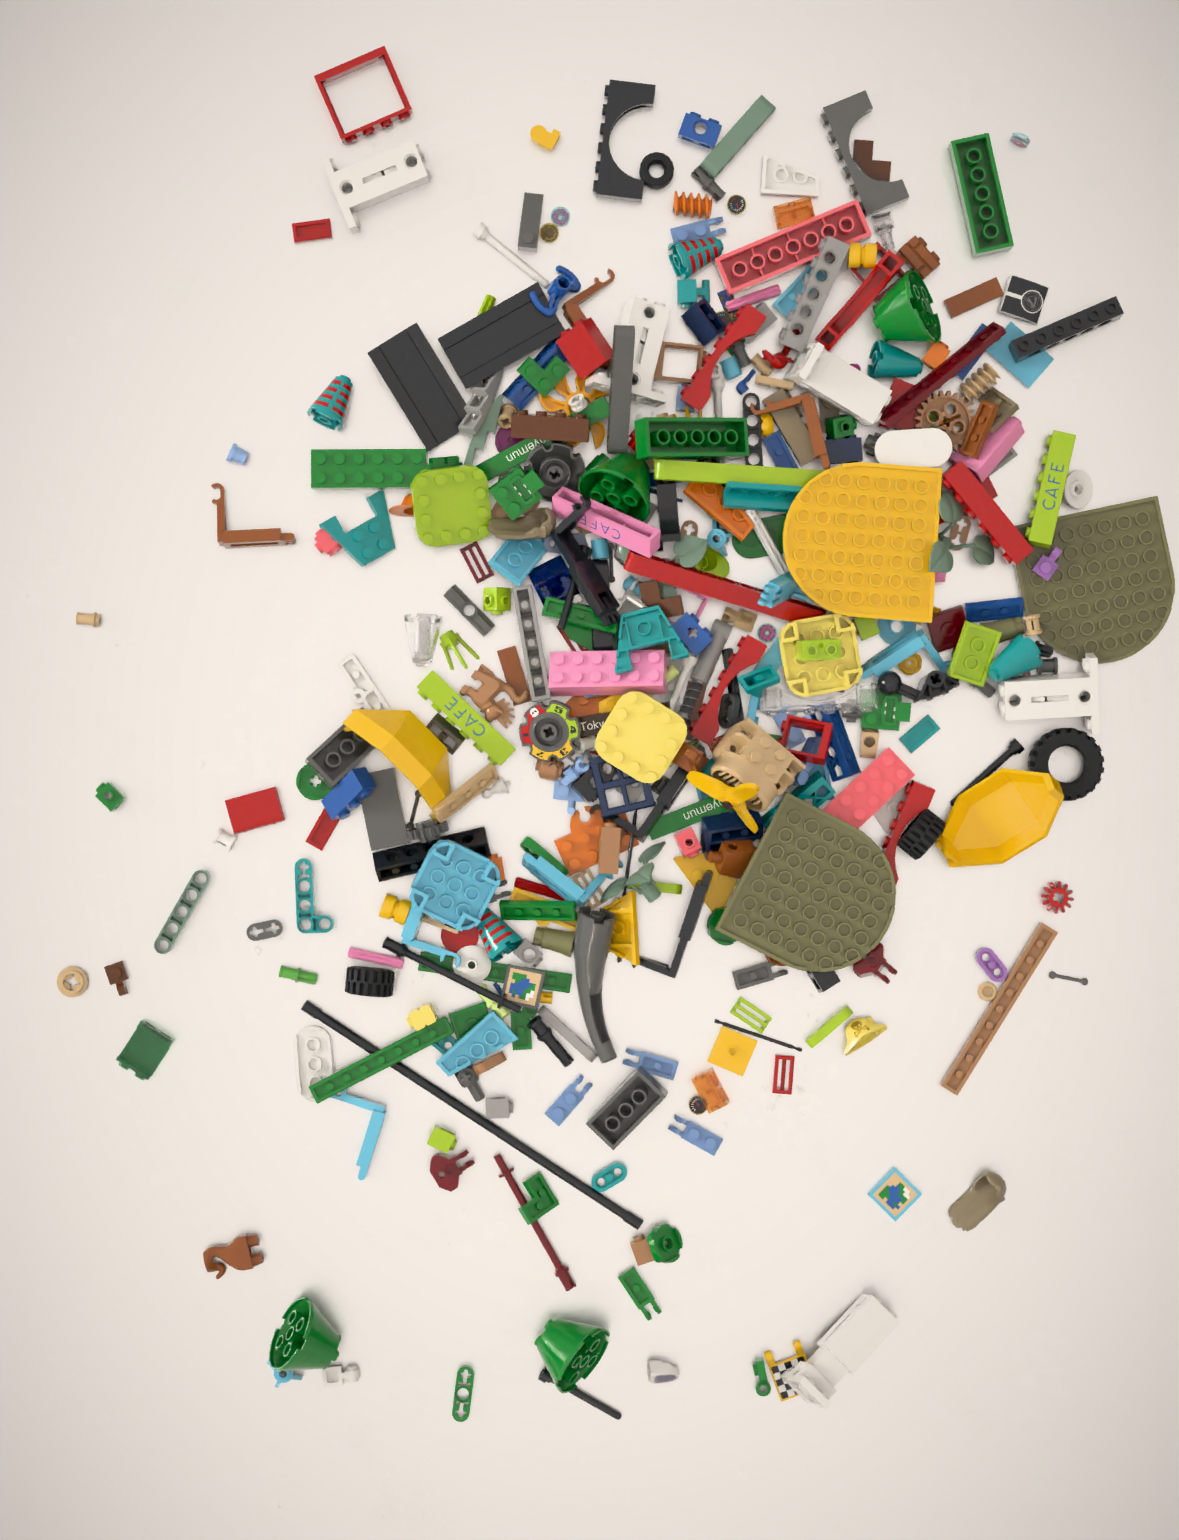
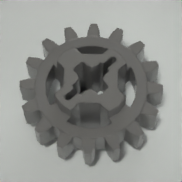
M429 819L415 823L416 828L407 830V835L411 841L419 840L421 843L439 839L441 833L449 831L447 821L440 823L436 819Z

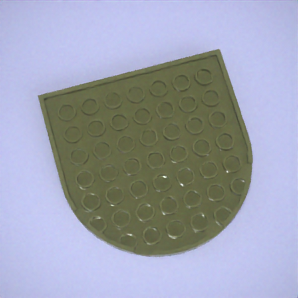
M1158 496L1059 516L1051 547L1046 549L1030 545L1034 551L1017 565H1014L1020 595L1024 601L1025 614H1040L1039 623L1043 633L1037 635L1048 646L1053 647L1054 651L1072 660L1082 662V658H1085V653H1093L1098 658V663L1115 662L1130 657L1149 645L1157 637L1172 610L1171 607L1175 595V578ZM1031 522L1015 526L1023 537H1025L1027 526L1031 527ZM1054 547H1058L1062 550L1059 557L1055 560V563L1059 566L1050 579L1046 581L1033 572L1032 568L1042 554L1048 557Z
M785 792L719 918L715 930L794 969L812 972H828L842 969L861 960L862 957L879 944L886 934L895 911L896 885L893 871L880 847L863 831Z

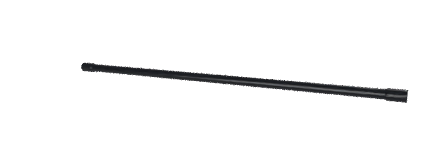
M307 1000L301 1008L302 1011L314 1019H318L368 1053L373 1054L381 1050L323 1012ZM401 1062L390 1066L596 1201L633 1228L638 1230L644 1220L605 1197Z

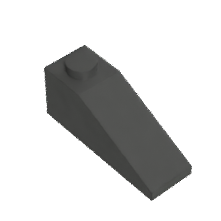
M524 193L518 250L537 252L544 194Z

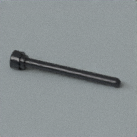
M579 545L587 559L590 558L592 549L586 545ZM573 578L571 579L558 623L560 631H563L566 627L577 590V585Z
M1014 738L1009 742L1008 749L958 795L989 777L1013 754H1020L1024 751V747ZM957 796L951 800V806L954 805Z
M544 1366L538 1380L543 1383L551 1382L554 1384L546 1366ZM577 1388L569 1392L616 1420L622 1417L620 1412Z

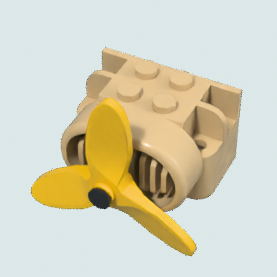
M748 717L729 727L714 748L712 756L715 763L710 770L712 777L697 771H690L686 777L696 788L712 798L722 801V806L727 810H732L733 808L745 825L756 834L758 826L747 808L758 812L765 811L774 798L783 794L787 787L794 782L795 775L807 766Z

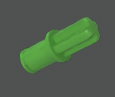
M281 965L279 977L295 980V983L299 981L315 985L318 978L317 974L303 971L301 968L294 969Z

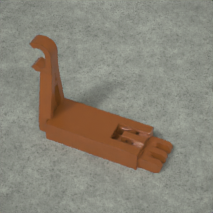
M608 268L607 270L610 279L602 283L599 281V278L595 277L594 285L563 304V316L572 328H574L573 323L581 318L583 320L587 319L578 305L613 282L615 275L611 269ZM610 361L603 367H601V370H607V368L610 365Z
M811 393L770 403L767 399V407L758 411L754 409V404H750L752 413L757 416L803 405L815 458H821L824 470L830 469V461L815 399L811 397Z
M219 483L211 485L214 490L220 489V498L211 501L217 505V542L219 546H225L227 549L283 546L296 543L294 534L282 533L281 528L227 531L225 489Z
M684 741L671 763L688 773L690 771L702 773L709 759L704 752Z

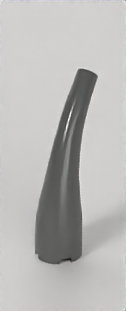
M591 906L579 908L575 926L574 963L576 982L583 1018L593 1046L603 1064L617 1058L605 1025L602 1007V982L616 918L614 913L606 909L600 908V911H591Z

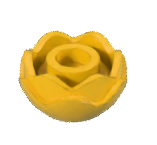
M768 413L761 415V434L764 437H768L774 432L773 417Z
M914 653L899 663L898 667L903 673L913 675L920 671L922 659L920 655Z

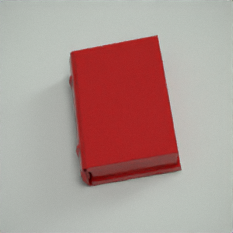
M276 787L225 800L235 835L285 821Z

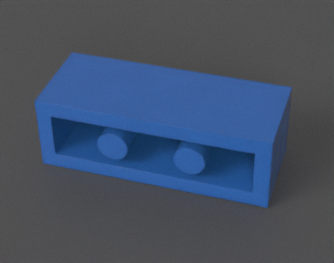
M366 767L352 769L321 802L332 820H344L351 815L350 812L361 805L363 799L371 795V791L376 787V784Z

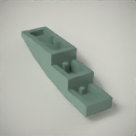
M499 395L496 398L476 435L474 434L464 464L473 465L476 450L484 451L487 434H496L497 421L501 413L504 395Z

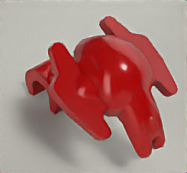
M799 329L792 330L795 335L800 333ZM784 345L781 352L774 355L767 350H762L763 359L767 360L775 369H782L788 363L794 364L795 362L787 356L791 348Z

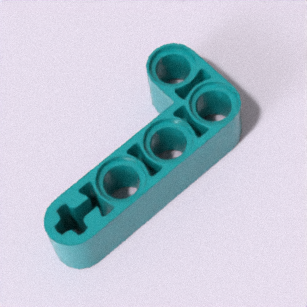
M308 858L299 859L295 863L297 928L302 933L329 932L335 925L334 919L330 915H315L313 863ZM303 862H305V865H309V868L305 870V875L309 874L310 878L304 877L299 879V875H303V869H300L299 865H302ZM302 881H307L310 885L309 890L306 892L300 889ZM303 900L310 902L311 906L307 911L303 910L300 906ZM324 918L330 921L328 929L321 927L320 922ZM304 919H308L311 922V928L308 930L303 929L301 926V922Z

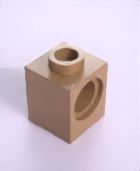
M644 1234L633 1237L630 1245L637 1265L640 1266L655 1261L647 1242V1236L644 1237Z

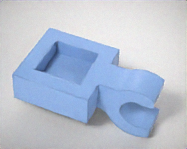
M583 755L578 757L573 766L568 765L563 770L560 782L564 786H567L578 778L582 772L589 769L590 762L586 765L581 763L584 759Z

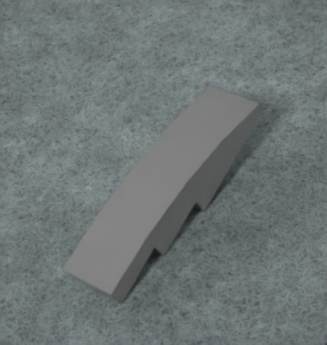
M504 368L470 388L473 395L464 407L467 414L458 426L460 433L477 434L493 404Z

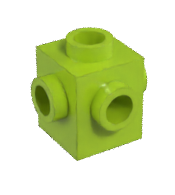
M484 588L483 611H491V615H503V611H511V588Z

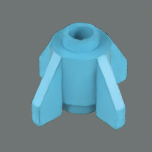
M714 519L712 520V531L707 536L708 544L713 548H718L723 557L728 556L725 546L728 544L729 538L734 535L720 528L719 523ZM717 535L720 537L719 541H716L715 539Z
M274 1370V1377L277 1380L275 1387L278 1388L280 1383L289 1382L291 1379L301 1381L303 1375L295 1372V1370L286 1371L285 1375L282 1374V1371Z

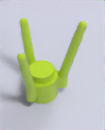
M449 630L439 637L441 640L440 645L443 648L450 670H454L448 649H453L465 669L468 668L456 648L459 644L457 641L476 659H480L475 651L459 636L458 632L454 633L453 630Z

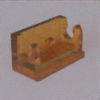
M811 197L780 204L772 208L777 230L794 226L815 216Z
M713 1067L692 1079L709 1114L728 1105L730 1102Z

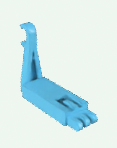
M789 571L769 581L763 588L765 591L760 595L762 598L758 600L759 605L769 608L779 605L790 599L791 596L813 602L797 586Z
M922 628L918 631L914 629L861 665L863 668L861 679H867L873 674L878 678L883 672L890 670L923 647H925L942 673L947 674L946 668L950 666L951 662L950 660L943 661Z
M525 853L521 863L532 875L565 901H575L576 906L579 908L588 902L606 878L613 879V874L599 873L587 888L583 890L541 856L535 859L529 853ZM619 860V868H623V863Z
M412 904L401 937H403L401 943L439 955L440 962L445 960L446 955L453 956L457 959L455 966L458 967L461 964L459 954L416 939L425 914L416 910Z
M345 1089L342 1095L335 1094L331 1098L370 1111L373 1110L356 1163L357 1166H360L358 1179L364 1180L367 1176L385 1119L386 1105L347 1094V1089Z

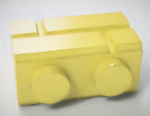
M428 1002L421 1005V1007L411 1010L407 1022L411 1029L415 1028L418 1031L426 1027V1025L436 1022L438 1016L432 1003Z

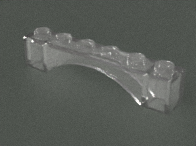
M875 682L855 683L840 695L824 700L797 698L786 693L780 687L763 689L762 698H760V709L768 717L778 716V713H785L786 716H795L797 712H804L805 715H814L816 711H823L824 714H833L835 710H842V713H853L855 709H861V712H872L873 709L878 708V685Z

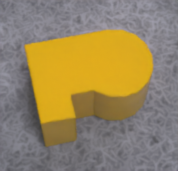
M536 125L531 129L530 136L533 143L553 152L561 132L553 129L552 133H549L545 127Z

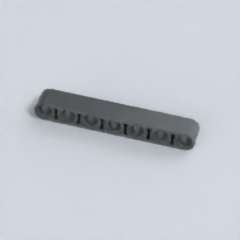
M614 325L607 429L608 454H627L635 344L634 325Z

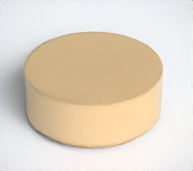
M983 982L978 987V996L984 1001H991L997 995V988L991 982Z

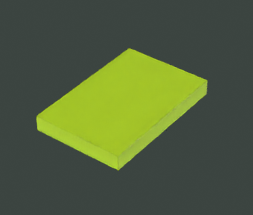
M965 620L947 675L984 687L989 666L992 664L1002 632Z

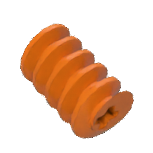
M675 191L673 210H675L676 216L682 211L684 217L690 212L693 218L697 212L699 218L705 213L706 219H709L713 196L709 200L708 195L705 194L704 198L701 199V195L698 193L696 198H694L693 193L690 192L688 198H686L685 192H682L680 197H678V193Z

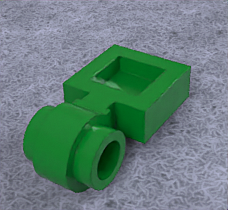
M763 1357L755 1358L756 1364H753L754 1375L759 1376L760 1380L756 1383L755 1389L758 1395L767 1396L771 1391V1386L767 1381ZM766 1386V1389L760 1390V1387Z

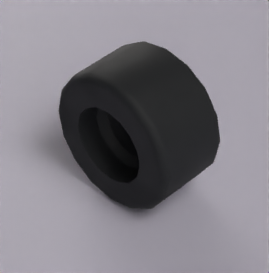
M650 153L643 158L640 164V178L644 180V184L649 188H664L673 178L674 166L669 156L664 153ZM656 163L664 168V174L659 178H654L649 173L651 165Z

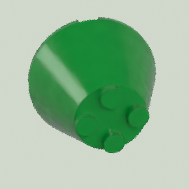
M910 269L873 306V311L876 315L873 318L874 325L877 329H881L885 342L937 343L941 340V325L938 313L934 314L930 305L934 303L920 275L915 270L911 271Z
M617 454L586 471L579 480L578 489L581 495L586 494L590 499L642 522L648 517L650 513V469L645 459H637L636 454Z
M301 1297L294 1301L282 1316L285 1320L280 1330L276 1328L269 1350L270 1366L274 1367L276 1371L325 1370L331 1361H336L339 1356L337 1349L341 1335L334 1330L310 1299Z
M561 1318L555 1321L550 1319L544 1327L546 1330L535 1340L534 1344L537 1346L557 1390L561 1393H568L577 1387L575 1383L581 1378L585 1380L597 1366L609 1342L606 1341V1338L610 1336V1333L604 1327Z

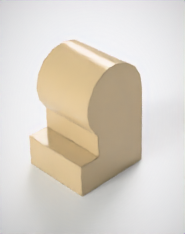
M861 728L859 757L876 758L879 731L878 729Z

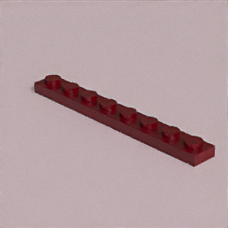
M995 322L988 325L881 412L882 416L879 419V423L887 428L896 425L902 417L909 414L934 391L940 389L950 378L955 377L961 369L968 366L993 343L999 341L1006 334L1004 327Z

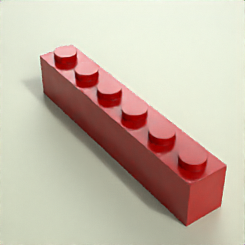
M957 461L942 474V484L948 490L951 489L955 493V500L960 505L964 504L967 508L966 513L972 520H977L980 531L990 536V543L994 548H999L1002 551V557L1008 564L1017 565L1034 551L962 461Z

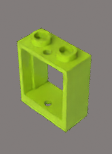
M840 639L795 640L796 660L841 659Z

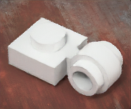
M342 1365L328 1366L325 1370L322 1369L324 1387L344 1385V1378L347 1379L348 1383L359 1381L360 1371L357 1369V1365L346 1366L344 1372H342Z

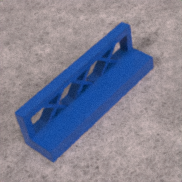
M557 339L549 342L533 359L542 369L555 356H558L564 363L567 361V358L556 343ZM519 375L502 395L510 400L519 410H522L538 392Z
M834 700L807 710L812 720L819 721L815 711L820 710L822 714L821 721L833 724L829 748H833L836 754L832 757L828 751L826 765L832 782L860 773L861 771L836 701ZM815 732L816 737H822V733ZM836 765L841 767L843 775L837 776L835 771Z

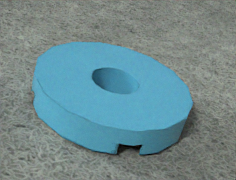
M879 619V636L884 642L892 645L916 629V624L909 621H898L901 623L902 629L900 632H894L891 625L896 620Z

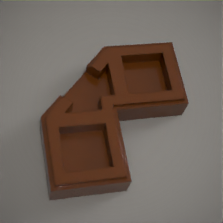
M854 139L853 161L862 169L866 176L877 181L889 182L891 161L872 160L874 141Z
M651 580L639 583L642 603L648 607L659 605L666 618L685 614L681 595L662 598L659 581Z

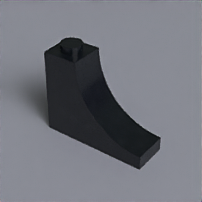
M656 480L661 542L681 541L676 481Z

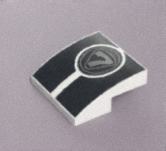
M1010 275L998 311L1013 318H1020L1029 323L1037 324L1049 287L1025 278Z

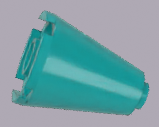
M883 340L874 342L869 358L872 359V364H868L869 377H917L918 374H921L923 363L920 358Z
M1018 634L989 666L988 674L993 681L1002 682L1037 669L1042 665V659L1039 660L1038 656L1041 652L1031 638L1022 637L1023 634Z

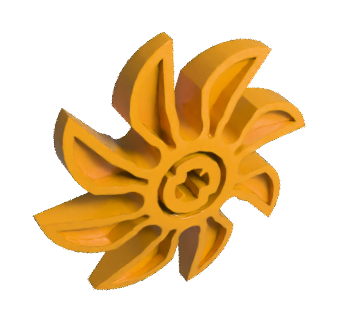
M565 375L554 387L555 391L566 399L565 402L556 400L548 395L544 398L539 393L538 398L541 406L547 412L555 413L562 411L567 413L568 416L574 413L572 407L568 404V401L574 395L583 394L584 399L590 404L610 394L595 389L590 394L586 393L585 382L587 378L581 380L578 375L575 378L577 391L571 392ZM599 421L590 426L595 449L600 447L605 437L604 425ZM566 441V443L572 445L573 448H575L581 443Z

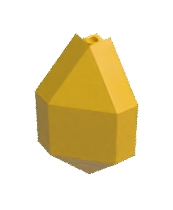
M353 709V712L343 722L346 726L344 730L346 732L353 731L381 751L418 789L432 811L429 816L432 819H436L433 807L451 794L447 747L410 710Z
M1001 768L957 796L945 821V828L936 840L935 846L942 851L947 859L949 868L1005 863L1048 836L1064 799L1060 783L1049 773Z

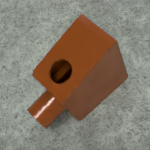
M749 839L723 841L718 852L709 851L708 862L715 864L719 874L740 879L756 848L752 840Z

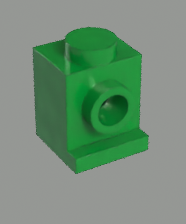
M843 414L825 418L827 437L837 439L854 435L857 423L855 418H852V415Z
M103 782L95 790L98 792L95 797L110 812H114L127 798L111 782L107 784ZM107 792H110L112 795L110 799L105 797Z

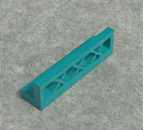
M728 481L723 489V508L788 512L790 505L803 486Z
M818 770L808 778L805 785L798 786L790 794L802 800L813 799L812 805L818 808L833 796L836 791ZM824 784L829 791L824 796L817 795V789ZM780 802L761 817L765 829L768 827Z

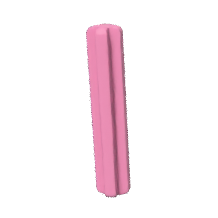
M776 284L727 301L725 303L728 312L740 309L741 306L746 307L747 304L752 305L781 294L779 285Z
M353 947L349 948L348 951L349 958L402 969L404 965L403 958Z

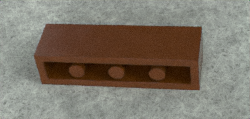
M517 410L516 413H512L511 438L586 443L589 441L590 418L586 417V414L575 413L574 417L567 416L565 412H555V415H547V411H536V414H528V410Z

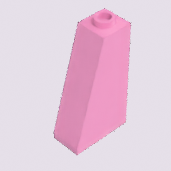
M1015 416L1010 417L993 434H988L978 460L961 455L959 452L962 447H960L958 451L950 455L949 460L951 464L962 461L975 478L983 483L1025 433L1021 425L1022 422Z

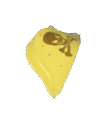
M871 1016L866 1019L856 1018L849 1022L846 1027L847 1045L844 1050L845 1056L874 1040L887 1030V1026L885 1024H876Z

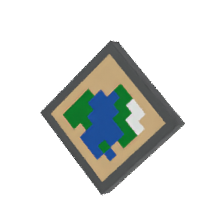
M508 964L501 996L506 993V999L522 1007L538 1010L546 972Z

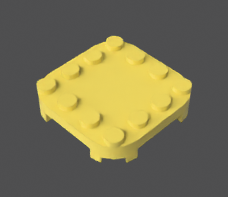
M827 614L794 620L780 629V655L785 682L791 693L801 697H809L854 688L863 675V668L860 662L856 628L848 617L839 614ZM840 639L841 659L796 660L795 640Z
M630 691L620 697L601 727L595 740V749L601 758L634 779L643 783H654L664 775L687 736V725L680 714H677L644 692Z

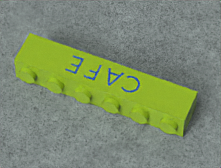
M1053 430L1052 435L1047 437L1045 446L1049 448L1047 454H1043L1041 462L1044 465V470L1039 472L1037 483H1040L1039 490H1035L1033 497L1036 505L1035 509L1031 508L1029 519L1032 520L1031 527L1027 526L1024 537L1028 538L1027 542L1030 545L1046 549L1051 547L1076 439L1074 434Z
M433 670L417 686L419 689L417 693L425 700L429 698L433 702L431 706L438 713L443 711L447 715L445 719L452 726L456 724L460 727L459 733L467 740L471 738L475 742L473 746L479 752L485 751L489 755L487 759L493 765L499 764L501 766L517 750Z

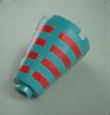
M716 237L679 241L668 245V251H672V254L669 255L671 265L676 275L682 276L681 280L687 279L719 257L724 249L722 241Z
M345 375L336 376L307 411L308 416L310 417L312 414L314 416L313 420L326 428L334 430L335 427H338L337 431L342 430L353 387L351 379Z
M489 908L485 909L481 922L477 925V930L491 962H496L503 958L502 955L506 953L508 955L523 942V939Z

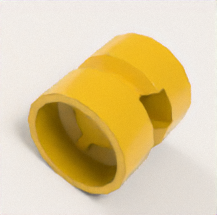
M849 242L848 268H859L862 264L864 268L874 269L876 266L877 244L868 243L862 247L861 243Z
M387 893L379 917L387 920L394 918V922L405 925L412 902L405 899L398 901L397 896Z

